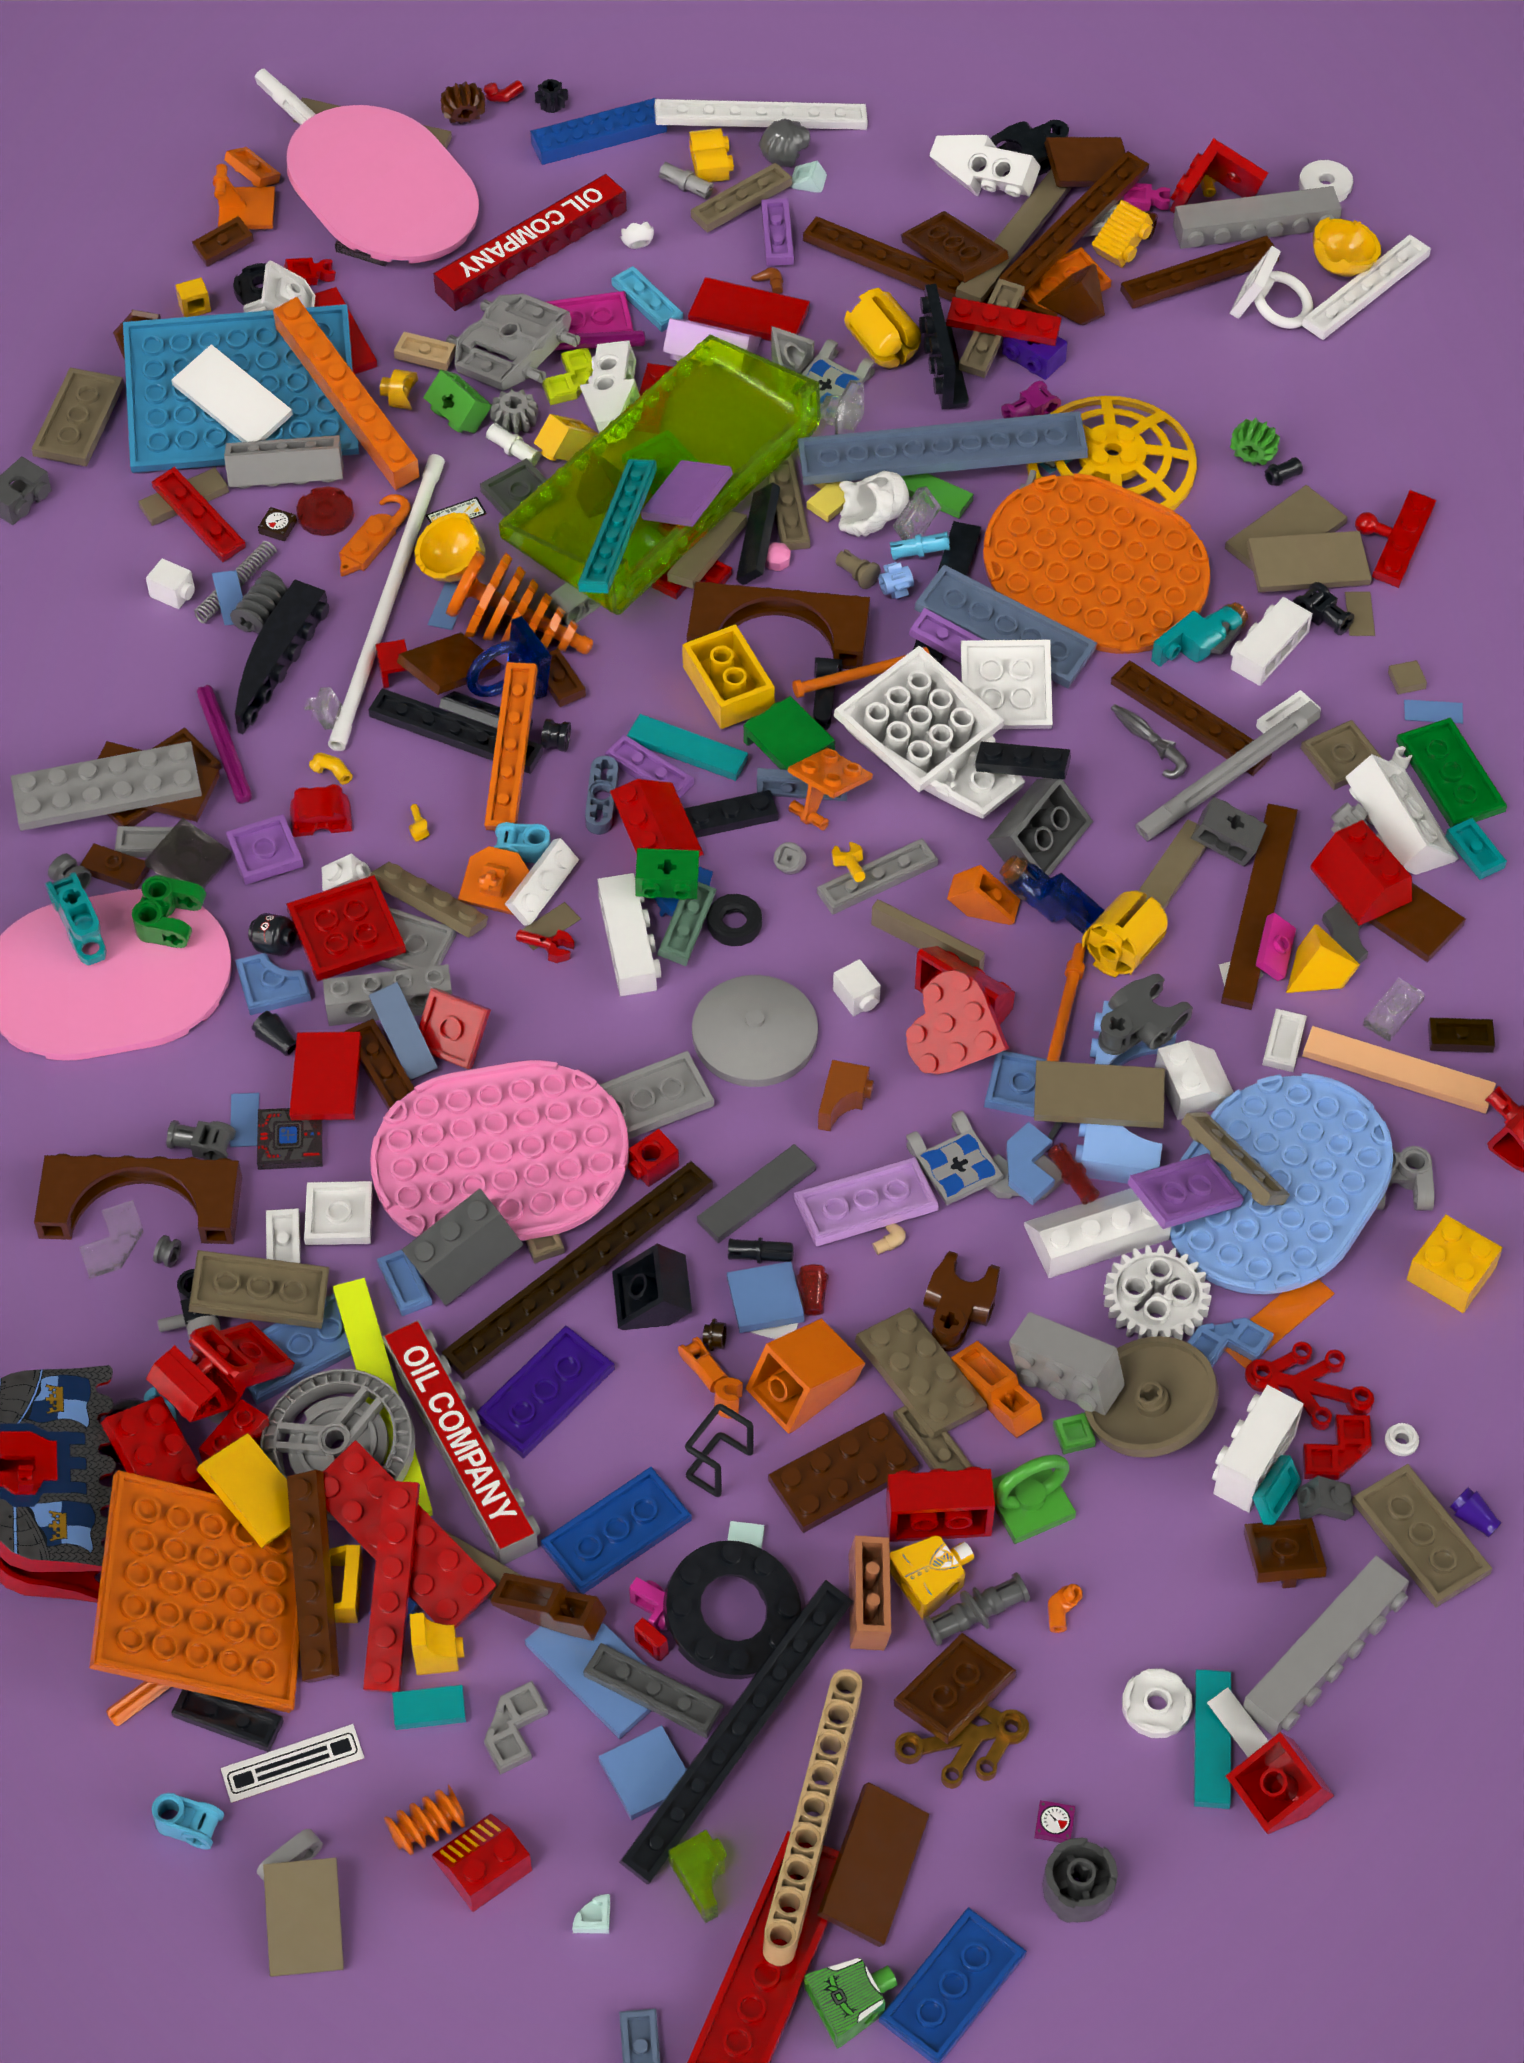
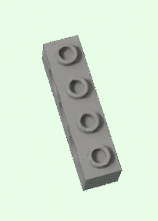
M449 965L323 979L329 1026L366 1022L370 1019L379 1020L368 995L398 982L413 1016L422 1015L431 988H437L452 994Z

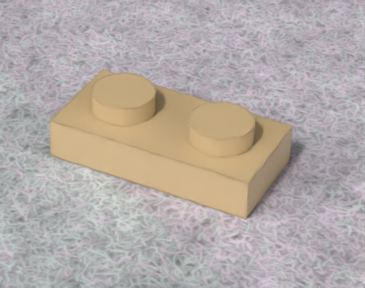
M403 332L394 349V358L447 371L455 356L456 344Z

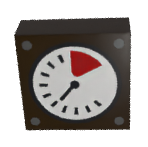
M270 507L258 526L259 534L285 542L297 523V517L295 514Z

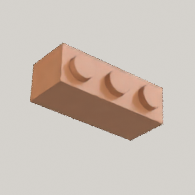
M855 1535L848 1554L849 1598L853 1600L849 1607L850 1649L884 1651L891 1635L889 1537Z

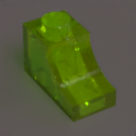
M707 1830L669 1850V1864L705 1924L718 1917V1903L713 1894V1887L718 1876L725 1873V1858L727 1857V1853L718 1838L712 1840Z

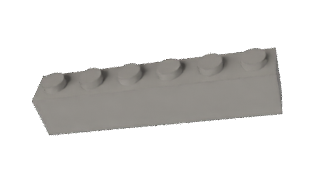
M1334 186L1175 206L1173 228L1180 249L1253 240L1263 236L1277 237L1314 232L1320 220L1330 217V219H1340L1342 208Z
M1376 1555L1245 1697L1243 1708L1252 1720L1273 1737L1281 1732L1282 1729L1288 1732L1300 1717L1298 1712L1303 1706L1311 1707L1322 1693L1320 1688L1326 1681L1333 1683L1344 1669L1342 1666L1344 1661L1348 1657L1353 1660L1359 1655L1366 1644L1363 1642L1370 1633L1375 1636L1380 1632L1387 1622L1386 1615L1391 1610L1395 1613L1398 1612L1408 1599L1405 1592L1409 1580Z

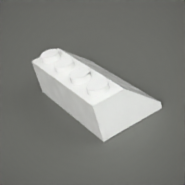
M1371 754L1345 777L1351 786L1349 789L1351 795L1369 813L1366 819L1378 831L1376 836L1408 872L1417 875L1453 863L1459 859L1403 767Z
M1131 1188L1024 1222V1227L1048 1278L1133 1252L1134 1248L1139 1250L1145 1248L1146 1245L1152 1246L1167 1241L1170 1238L1171 1227L1161 1228Z

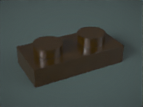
M1429 1018L1430 1051L1493 1053L1495 1048L1493 1019Z

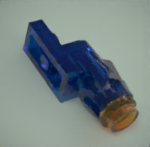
M1016 855L1010 857L1000 869L999 873L1003 876L1005 885L1018 895L1020 899L1038 910L1051 923L1065 918L1084 935L1086 930L1105 911L1063 873L1050 878L1038 866L1030 864L1025 858H1019Z

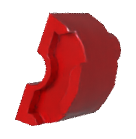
M332 784L326 787L310 789L301 787L295 790L294 798L290 803L291 833L293 837L313 835L318 829H327L331 833L352 831L350 801L347 795L343 793L342 787Z

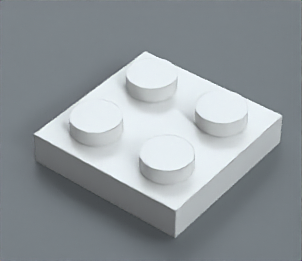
M372 1181L307 1182L305 1245L371 1244Z

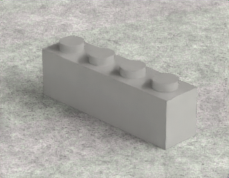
M340 435L226 443L224 459L229 487L245 489L252 485L273 487L281 483L301 485L309 481L322 480L329 483L337 479H343L344 464Z

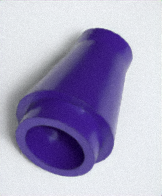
M1469 1487L1450 1506L1456 1512L1454 1516L1479 1530L1487 1537L1502 1523L1496 1518L1478 1491L1474 1493Z

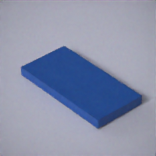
M649 1467L540 1540L541 1547L577 1592L584 1594L692 1521V1515L656 1471Z
M968 1907L879 2017V2023L931 2063H941L1020 1964L1027 1951Z

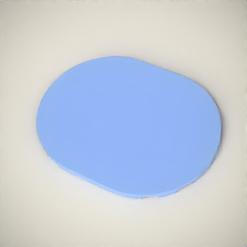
M1302 1073V1076L1285 1077L1279 1074L1259 1079L1256 1084L1241 1091L1238 1089L1217 1106L1210 1117L1265 1169L1290 1196L1284 1205L1263 1206L1252 1198V1193L1244 1185L1239 1184L1231 1177V1172L1223 1164L1216 1162L1243 1196L1244 1200L1241 1206L1171 1227L1170 1240L1180 1257L1188 1254V1265L1194 1262L1199 1263L1196 1273L1206 1272L1205 1279L1222 1288L1241 1293L1276 1294L1291 1291L1316 1281L1332 1270L1343 1259L1388 1188L1393 1170V1149L1390 1132L1385 1121L1382 1120L1379 1113L1374 1109V1105L1354 1088L1332 1078ZM1193 1140L1180 1161L1206 1153L1210 1155V1151L1203 1144Z

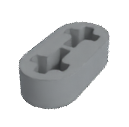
M305 1829L268 1856L259 1865L257 1874L264 1881L263 1864L311 1860L321 1850L323 1843L311 1829Z

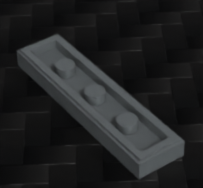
M793 1144L698 1215L697 1223L717 1243H720L816 1170V1164Z
M600 1643L583 1671L584 1677L706 1739L724 1710L723 1704Z

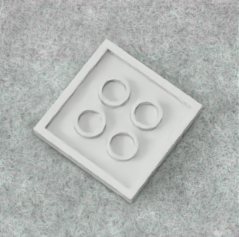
M1050 640L961 641V682L1004 719L1001 729H1052Z

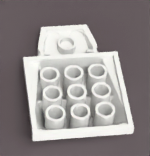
M921 646L916 647L835 709L834 717L844 725L849 733L886 765L897 772L918 792L924 789L967 813L983 819L1024 786L1025 780L1020 775L976 771L975 761L981 741L995 743L996 740L993 734L1003 727L1004 719Z

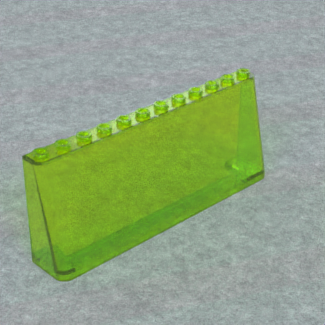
M710 334L701 343H698L690 353L680 359L671 370L665 373L652 387L647 389L633 404H630L615 420H612L604 430L594 436L585 447L576 452L566 464L558 468L547 481L542 483L509 515L505 516L499 523L500 537L579 590V579L628 459L655 460L657 462V471L642 509L681 460L731 466L733 475L693 527L643 520L640 512L609 593L582 592L608 611L619 615L798 448V438L810 437L816 431L821 418L819 382Z

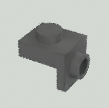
M1317 1476L1297 1490L1300 1519L1312 1518L1317 1514H1322L1346 1521L1354 1516L1351 1487L1349 1484Z

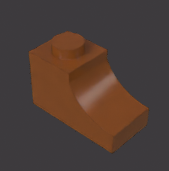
M832 1060L818 1112V1129L831 1131L833 1124L841 1115L850 1110L863 1109L865 1098L871 1099L874 1087V1080L869 1079L870 1067Z

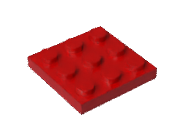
M375 875L286 903L287 911L317 982L406 953L405 944Z

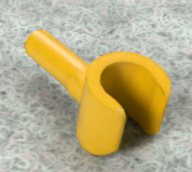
M412 804L410 808L415 823L409 825V831L413 839L418 842L430 834L427 829V821L421 817L418 805Z

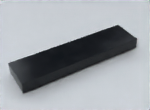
M774 482L753 493L736 580L742 585L749 583L764 573L780 487Z

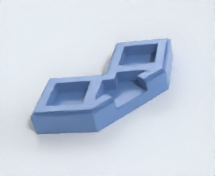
M1028 1122L1007 1141L1008 1186L1033 1206L1054 1186L1055 1179L1034 1163L1052 1147V1140Z
M1239 1318L1225 1324L1214 1325L1210 1323L1201 1325L1187 1343L1199 1349L1213 1368L1227 1347L1251 1361L1259 1359L1272 1342L1274 1333L1247 1318Z

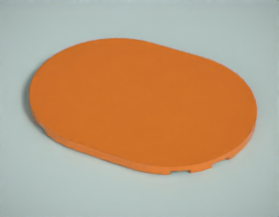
M1074 473V476H1056L1054 474L1035 479L1033 483L1020 490L1016 489L1002 501L993 513L985 532L984 566L993 589L1097 642L1096 650L1130 654L1152 650L1154 641L1194 610L1200 614L1208 596L1210 585L1209 558L1202 540L1191 529V525L1182 516L1166 506L1096 476Z

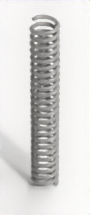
M263 541L236 568L238 578L242 581V583L239 581L241 588L254 575L253 573H256V570L258 571L277 552L276 547L272 543ZM265 543L269 544L274 549V551L268 545H265ZM216 589L194 610L196 618L201 623H206L210 619L209 617H212V614H215L218 608L220 609L219 601L216 599ZM197 611L204 621L197 615Z

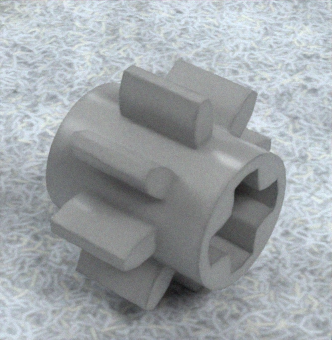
M1347 802L1331 816V819L1335 822L1331 830L1335 833L1361 820L1366 823L1365 819L1369 813L1359 803L1356 806H1351Z

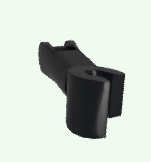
M815 657L814 678L841 672L843 669L842 659ZM835 686L815 691L813 719L825 730L831 725Z

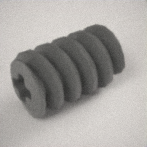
M263 571L261 577L256 580L248 593L244 595L242 601L237 604L236 609L232 610L230 617L233 624L242 631L260 633L266 620L288 590L282 579L271 571Z

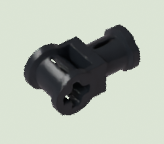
M1320 582L1312 583L1309 591L1303 596H1297L1293 600L1295 604L1313 613L1312 622L1320 625L1324 621L1334 629V633L1337 635L1344 634L1354 620V614L1339 608L1336 605L1338 598L1331 594L1328 588Z

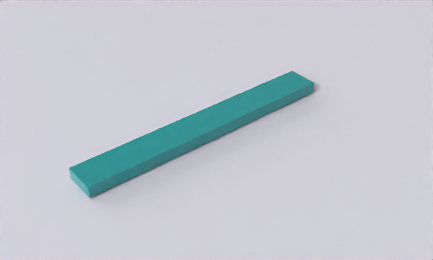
M628 459L579 579V592L609 593L656 474L657 462L655 460Z

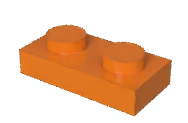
M242 147L226 151L224 161L231 165L235 171L250 180L254 186L266 187L279 183L281 173L249 148Z

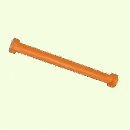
M922 647L927 653H929L927 647ZM906 655L803 682L798 679L792 682L793 692L796 698L804 697V693L881 674Z

